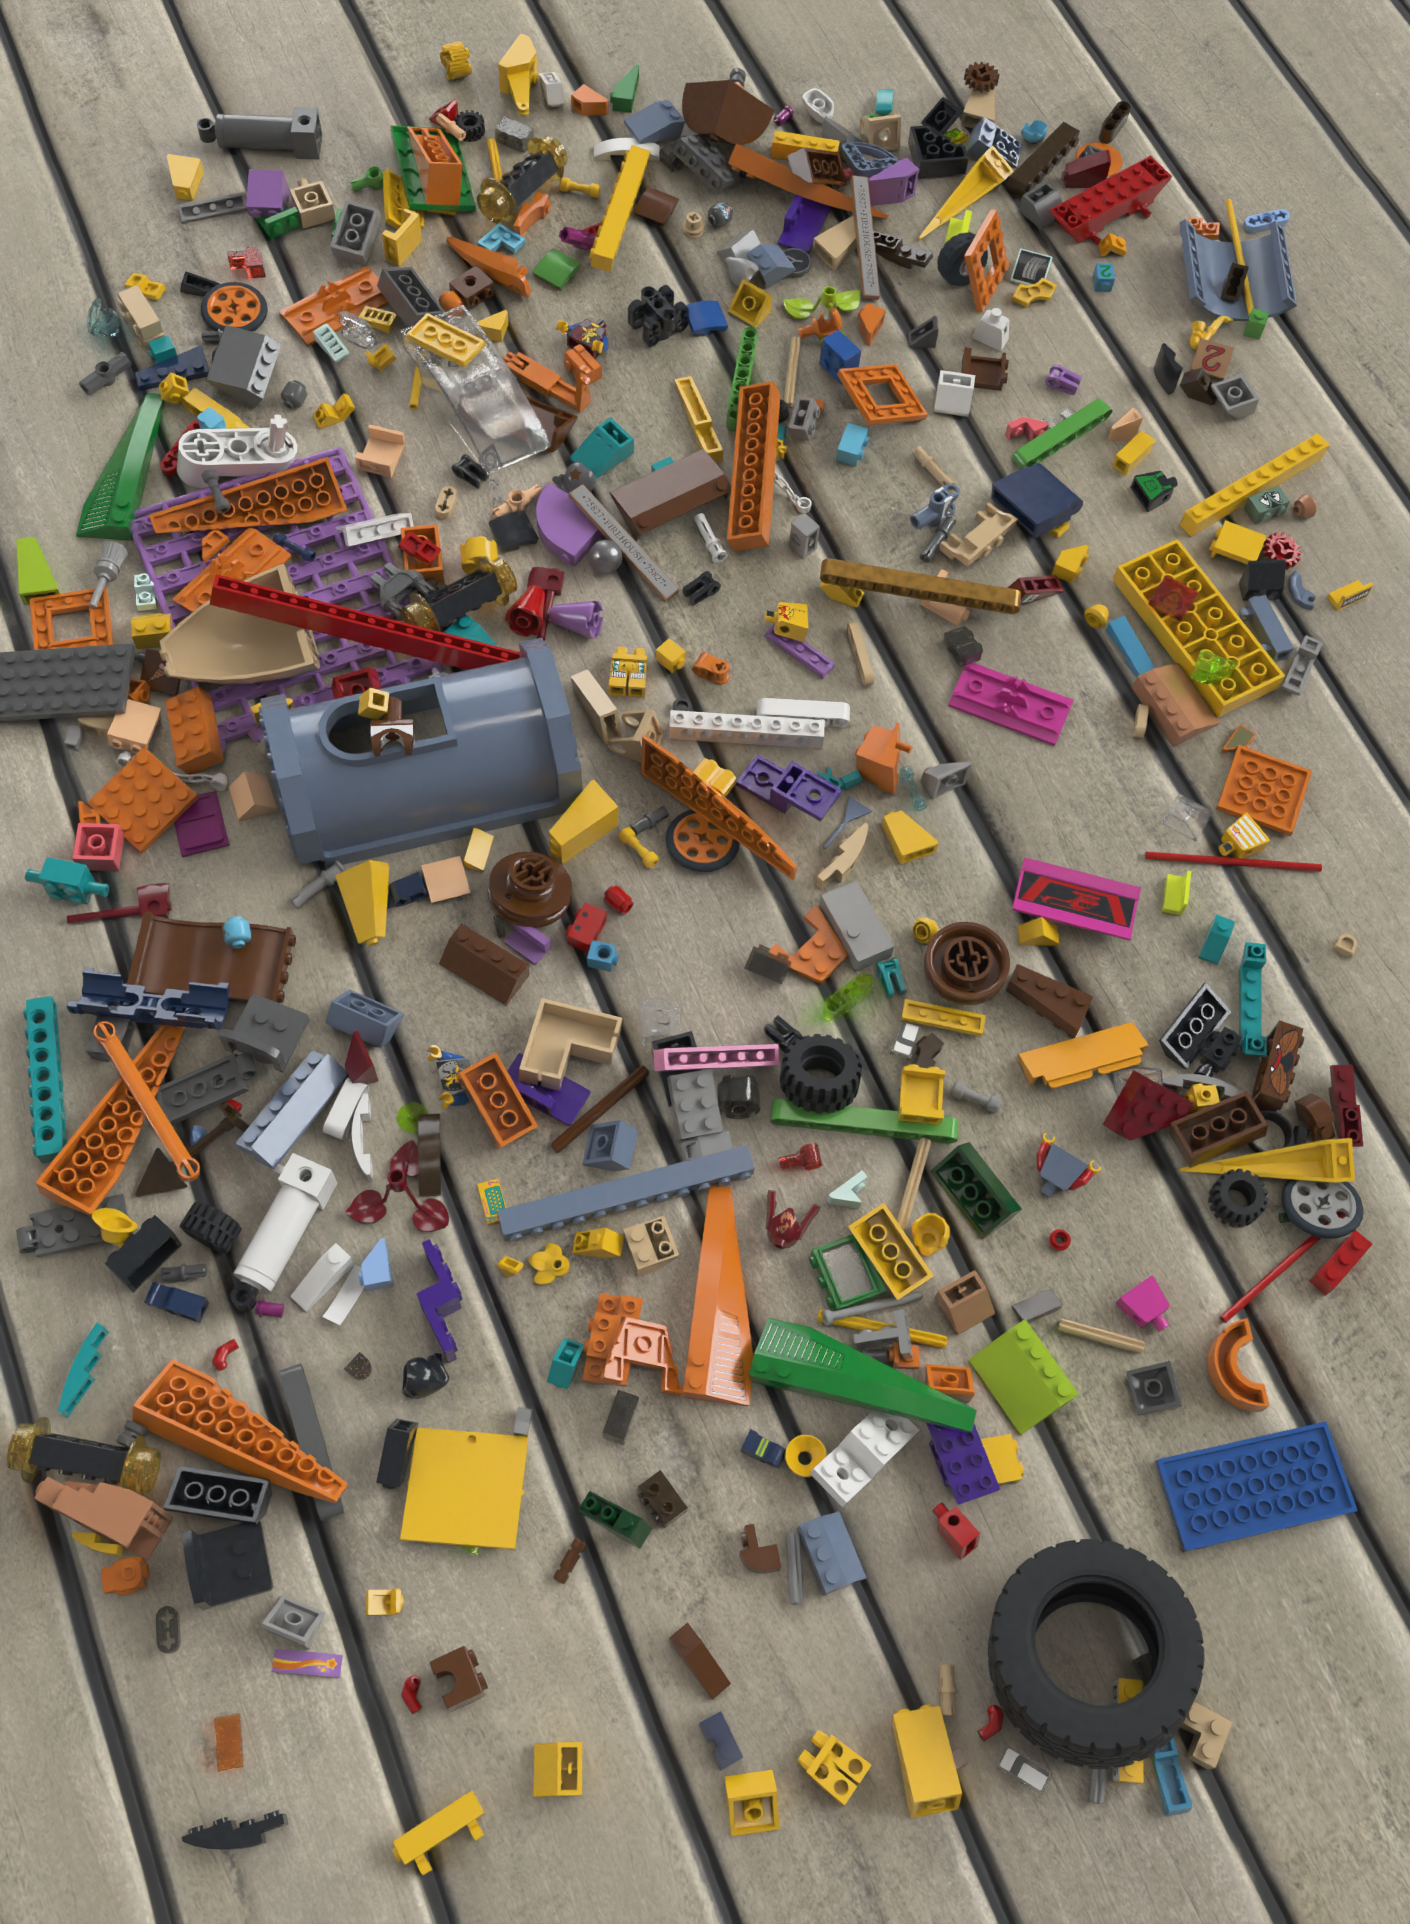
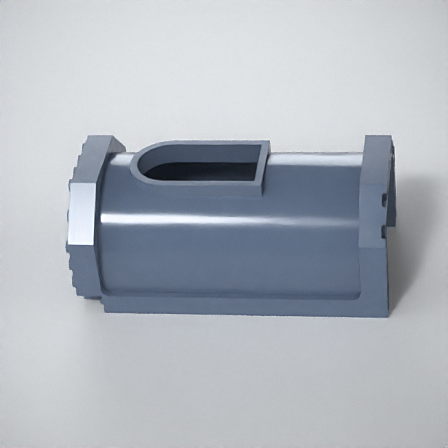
M543 638L520 642V659L379 689L389 693V698L396 697L402 701V716L440 708L447 735L414 742L412 755H405L402 745L385 748L381 752V756H374L373 751L362 754L345 753L330 743L329 734L331 731L371 723V720H375L358 715L360 696L363 693L292 709L288 707L285 694L261 698L259 720L268 751L267 755L272 769L273 781L279 796L278 800L284 821L286 822V831L294 857H299L301 864L318 860L326 861L327 868H330L335 864L336 860L344 865L472 835L473 828L487 832L564 814L582 792V768L578 759L577 743L573 734L570 710L550 646L543 641Z

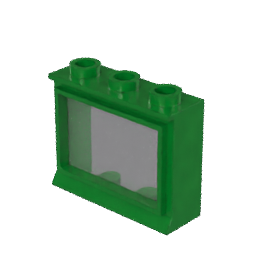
M853 1234L820 1247L812 1248L809 1261L812 1268L817 1269L819 1274L817 1280L821 1289L825 1288L827 1293L826 1302L830 1309L833 1308L834 1311L846 1309L884 1296L886 1289L881 1277Z

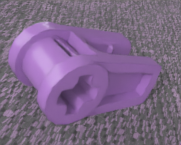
M1053 365L1050 368V375L1046 377L1045 383L1052 389L1075 395L1082 376L1060 365Z

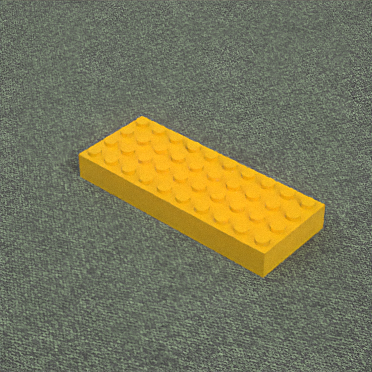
M1178 539L1117 566L1112 580L1175 663H1179L1217 718L1279 688L1285 677L1283 672ZM1180 589L1176 609L1181 610L1177 611V617L1155 607L1160 602V599L1163 602Z

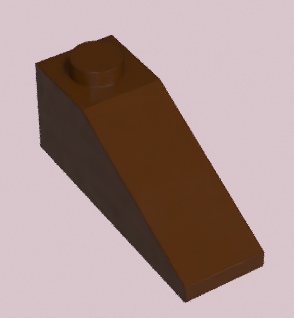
M688 1622L669 1637L668 1641L712 1700L731 1685L724 1672Z

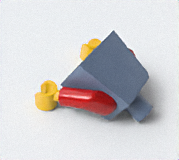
M1047 1133L1043 1134L1036 1154V1163L1040 1176L1046 1179L1045 1184L1040 1190L1046 1195L1052 1197L1057 1187L1064 1191L1067 1189L1074 1191L1086 1185L1101 1170V1166L1098 1169L1092 1167L1094 1160L1087 1165L1055 1145V1136L1052 1140H1047L1045 1138Z

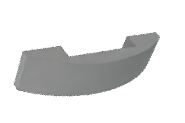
M1307 635L1304 637L1284 680L1282 689L1298 696L1300 695L1323 642Z
M1198 1074L1173 1075L1162 1079L1159 1083L1177 1094L1181 1088L1190 1089L1194 1084L1202 1083L1203 1086L1216 1085L1220 1102L1242 1093L1234 1086L1222 1080Z

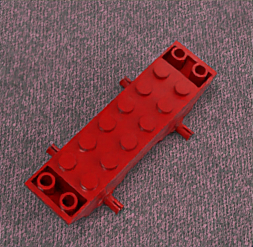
M1150 155L1051 208L1049 212L1078 244L1084 240L1091 239L1098 245L1101 239L1096 234L1103 231L1106 224L1124 214L1130 216L1141 212L1146 218H1149L1152 213L1146 207L1154 202L1155 197L1171 180L1172 175Z

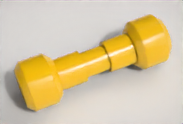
M562 177L560 179L559 189L563 192H568L569 190L581 191L582 193L589 194L592 198H598L600 195L599 184L582 185L572 182L570 178Z
M630 827L621 830L619 839L624 844H629L638 852V855L642 858V863L647 868H653L658 863L659 857L654 852H649L640 844V841L635 837V832Z

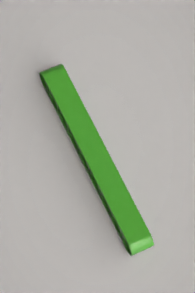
M775 1099L772 1101L771 1123L775 1125L920 1140L923 1137L931 1140V1142L955 1143L958 1141L959 1121L953 1117L944 1116L940 1125L898 1121L899 1111L845 1106L844 1109L840 1111L835 1110L834 1113L827 1114V1112H822V1114H815V1111L807 1112L802 1107H796L793 1101L786 1099Z

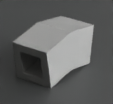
M68 725V735L64 741L67 749L79 752L83 743L84 732L81 725Z
M517 1408L514 1435L528 1436L532 1409Z

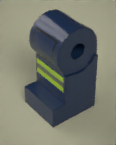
M750 1429L741 1452L764 1464L779 1468L786 1449Z

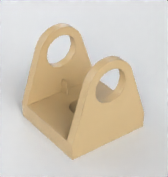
M892 112L888 116L874 118L862 116L860 118V132L864 143L876 145L887 151L899 150L901 137L900 114ZM883 131H888L885 137H880Z
M654 710L625 711L621 717L622 721L626 725L637 729L634 737L611 739L608 744L609 748L618 755L641 762L642 737L645 735L660 745L664 736ZM627 717H633L636 720H638L639 723H634L630 721ZM614 744L621 745L626 750H620L616 748Z

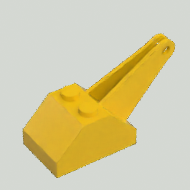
M523 34L518 36L498 63L500 92L511 94L518 114L520 116H527L529 114L530 89L537 83L539 75L537 74L538 60L536 50L530 37Z

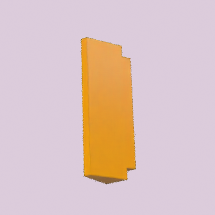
M1131 1022L1020 1053L1018 1058L1029 1086L1033 1085L1037 1078L1042 1077L1044 1085L1055 1089L1090 1079L1094 1071L1104 1075L1139 1065L1142 1061L1141 1057L1149 1045L1134 1023Z

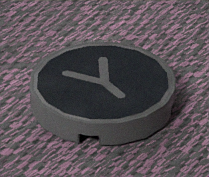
M789 248L783 251L796 269L787 275L788 277H802L806 272L810 271L811 257L807 252L798 248Z

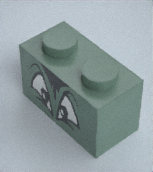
M1278 485L1248 497L1243 509L1253 523L1257 524L1266 522L1272 517L1283 515L1287 511L1290 500Z

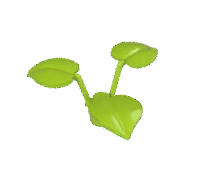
M826 286L823 288L822 296L819 295L814 307L813 303L805 298L783 299V305L791 317L807 319L810 316V312L813 313L821 302L823 307L829 308V319L830 309L833 305L845 312L856 310L860 304V290L836 294L834 287ZM821 337V338H818V341H819V343H820L821 345H822V339H824V338H822V337Z

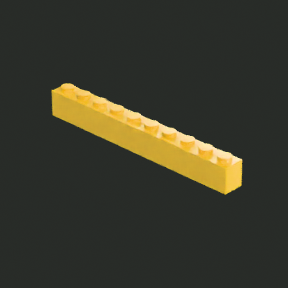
M631 145L630 151H626L624 161L613 187V193L610 195V204H607L606 215H603L601 221L603 226H599L597 233L599 237H595L593 247L595 249L591 248L590 251L591 267L611 272L648 165L651 151Z
M1319 433L1315 434L1186 510L1180 526L1191 537L1243 507L1248 497L1278 486L1323 459L1330 444Z

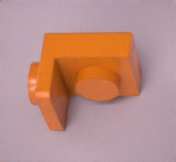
M894 1341L892 1348H888V1361H892V1368L919 1369V1345H911L913 1358L904 1359L900 1353L899 1342Z

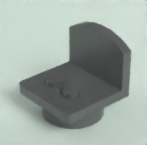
M253 994L234 1029L222 1028L219 1038L225 1051L234 1053L237 1050L242 1053H251L255 1060L265 1064H273L275 1070L283 1073L309 1023V1017L303 1012Z

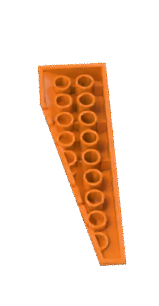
M161 1025L133 1060L134 1065L154 1097L159 1090L183 1036L185 1027ZM121 1076L35 1182L40 1194L60 1205L92 1215L117 1183L146 1119V1116Z

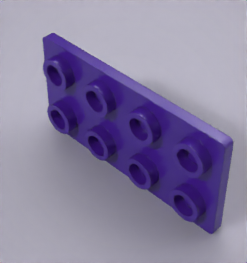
M796 195L784 217L783 232L778 240V245L802 249L809 254L813 247L814 238L818 236L831 210V206Z
M519 1053L507 1072L524 1102L567 1126H571L590 1096L591 1091L566 1077L563 1078L560 1091L542 1087L541 1082L533 1085L519 1081V1068L523 1058V1054Z
M926 1423L932 1438L929 1446L945 1487H951L958 1505L1000 1490L975 1424L972 1433Z

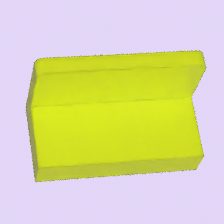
M966 210L964 220L950 219L945 243L959 233H968L972 211Z
M1187 870L1184 877L1171 874L1166 876L1162 912L1182 916L1188 906L1191 871Z

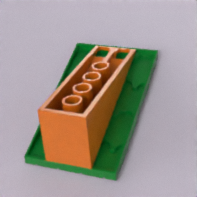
M391 125V138L409 210L475 212L476 204L459 140L451 133H447L445 128Z

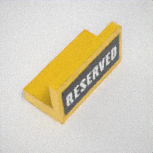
M1357 580L1329 593L1327 599L1339 611L1367 598L1374 585L1371 582L1363 586Z

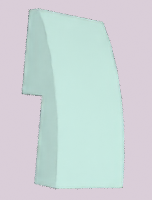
M147 574L134 575L136 607L138 611L157 609V598L153 591L154 583L152 581L150 583Z

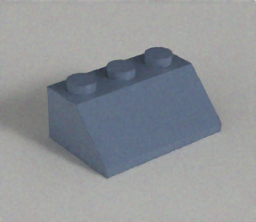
M349 989L331 1002L325 1024L332 1026L337 1031L346 1032L351 1037L353 1032L358 1030L362 1040L368 1042L373 1047L382 1048L391 1040L404 1017V1013Z
M840 1512L823 1515L798 1526L797 1531L800 1534V1539L823 1596L866 1579Z

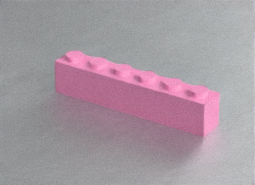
M778 1044L653 1050L655 1072L780 1065Z

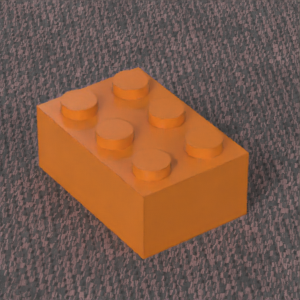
M438 524L401 528L402 539L410 531L421 540L427 539L441 549ZM403 551L405 570L421 573L424 576L425 582L432 576L439 580V582L445 583L441 552L431 564H428Z

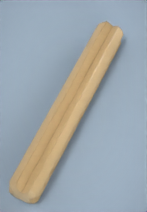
M1061 1319L1058 1324V1330L1135 1353L1141 1354L1145 1348L1144 1341L1070 1320Z

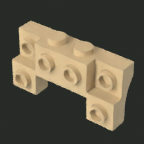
M988 502L983 512L978 511L975 520L980 524L965 536L964 541L952 533L946 543L944 541L941 542L939 550L952 561L957 558L968 567L975 560L979 561L982 557H987L995 546L998 547L1004 541L1003 536L1016 525L1017 519L1013 515L998 510Z

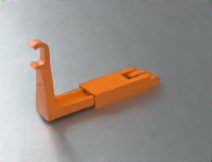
M508 352L498 362L500 368L518 375L520 382L548 398L550 396L554 397L579 413L591 402L588 383L591 380L585 376L591 369L586 365H581L577 369L576 388L562 381L560 375L520 352L516 355Z

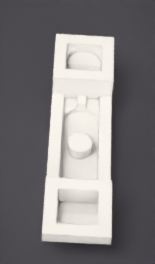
M635 138L610 139L594 145V160H610V155H625L626 151H630L631 145L651 151L649 160H660L659 145L652 142L639 144Z
M368 1093L361 1097L354 1113L352 1143L361 1171L368 1181H373L370 1154H363V1121H371V1101Z

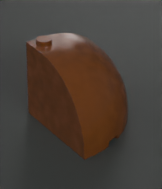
M730 80L686 83L682 98V113L686 125L695 133L708 138L712 142L732 145L751 143L763 134L774 113V109Z

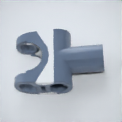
M947 484L933 492L930 496L929 504L910 516L912 526L915 529H921L926 525L937 527L944 522L947 516H953L956 510L953 502L959 497L960 493L958 486ZM952 489L956 493L950 494L947 490Z

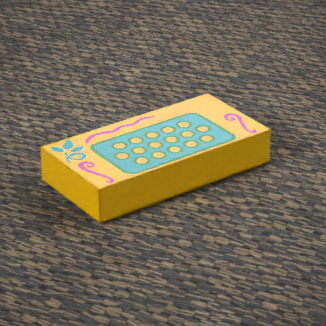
M498 1178L477 1184L488 1226L500 1223L498 1210L506 1209Z

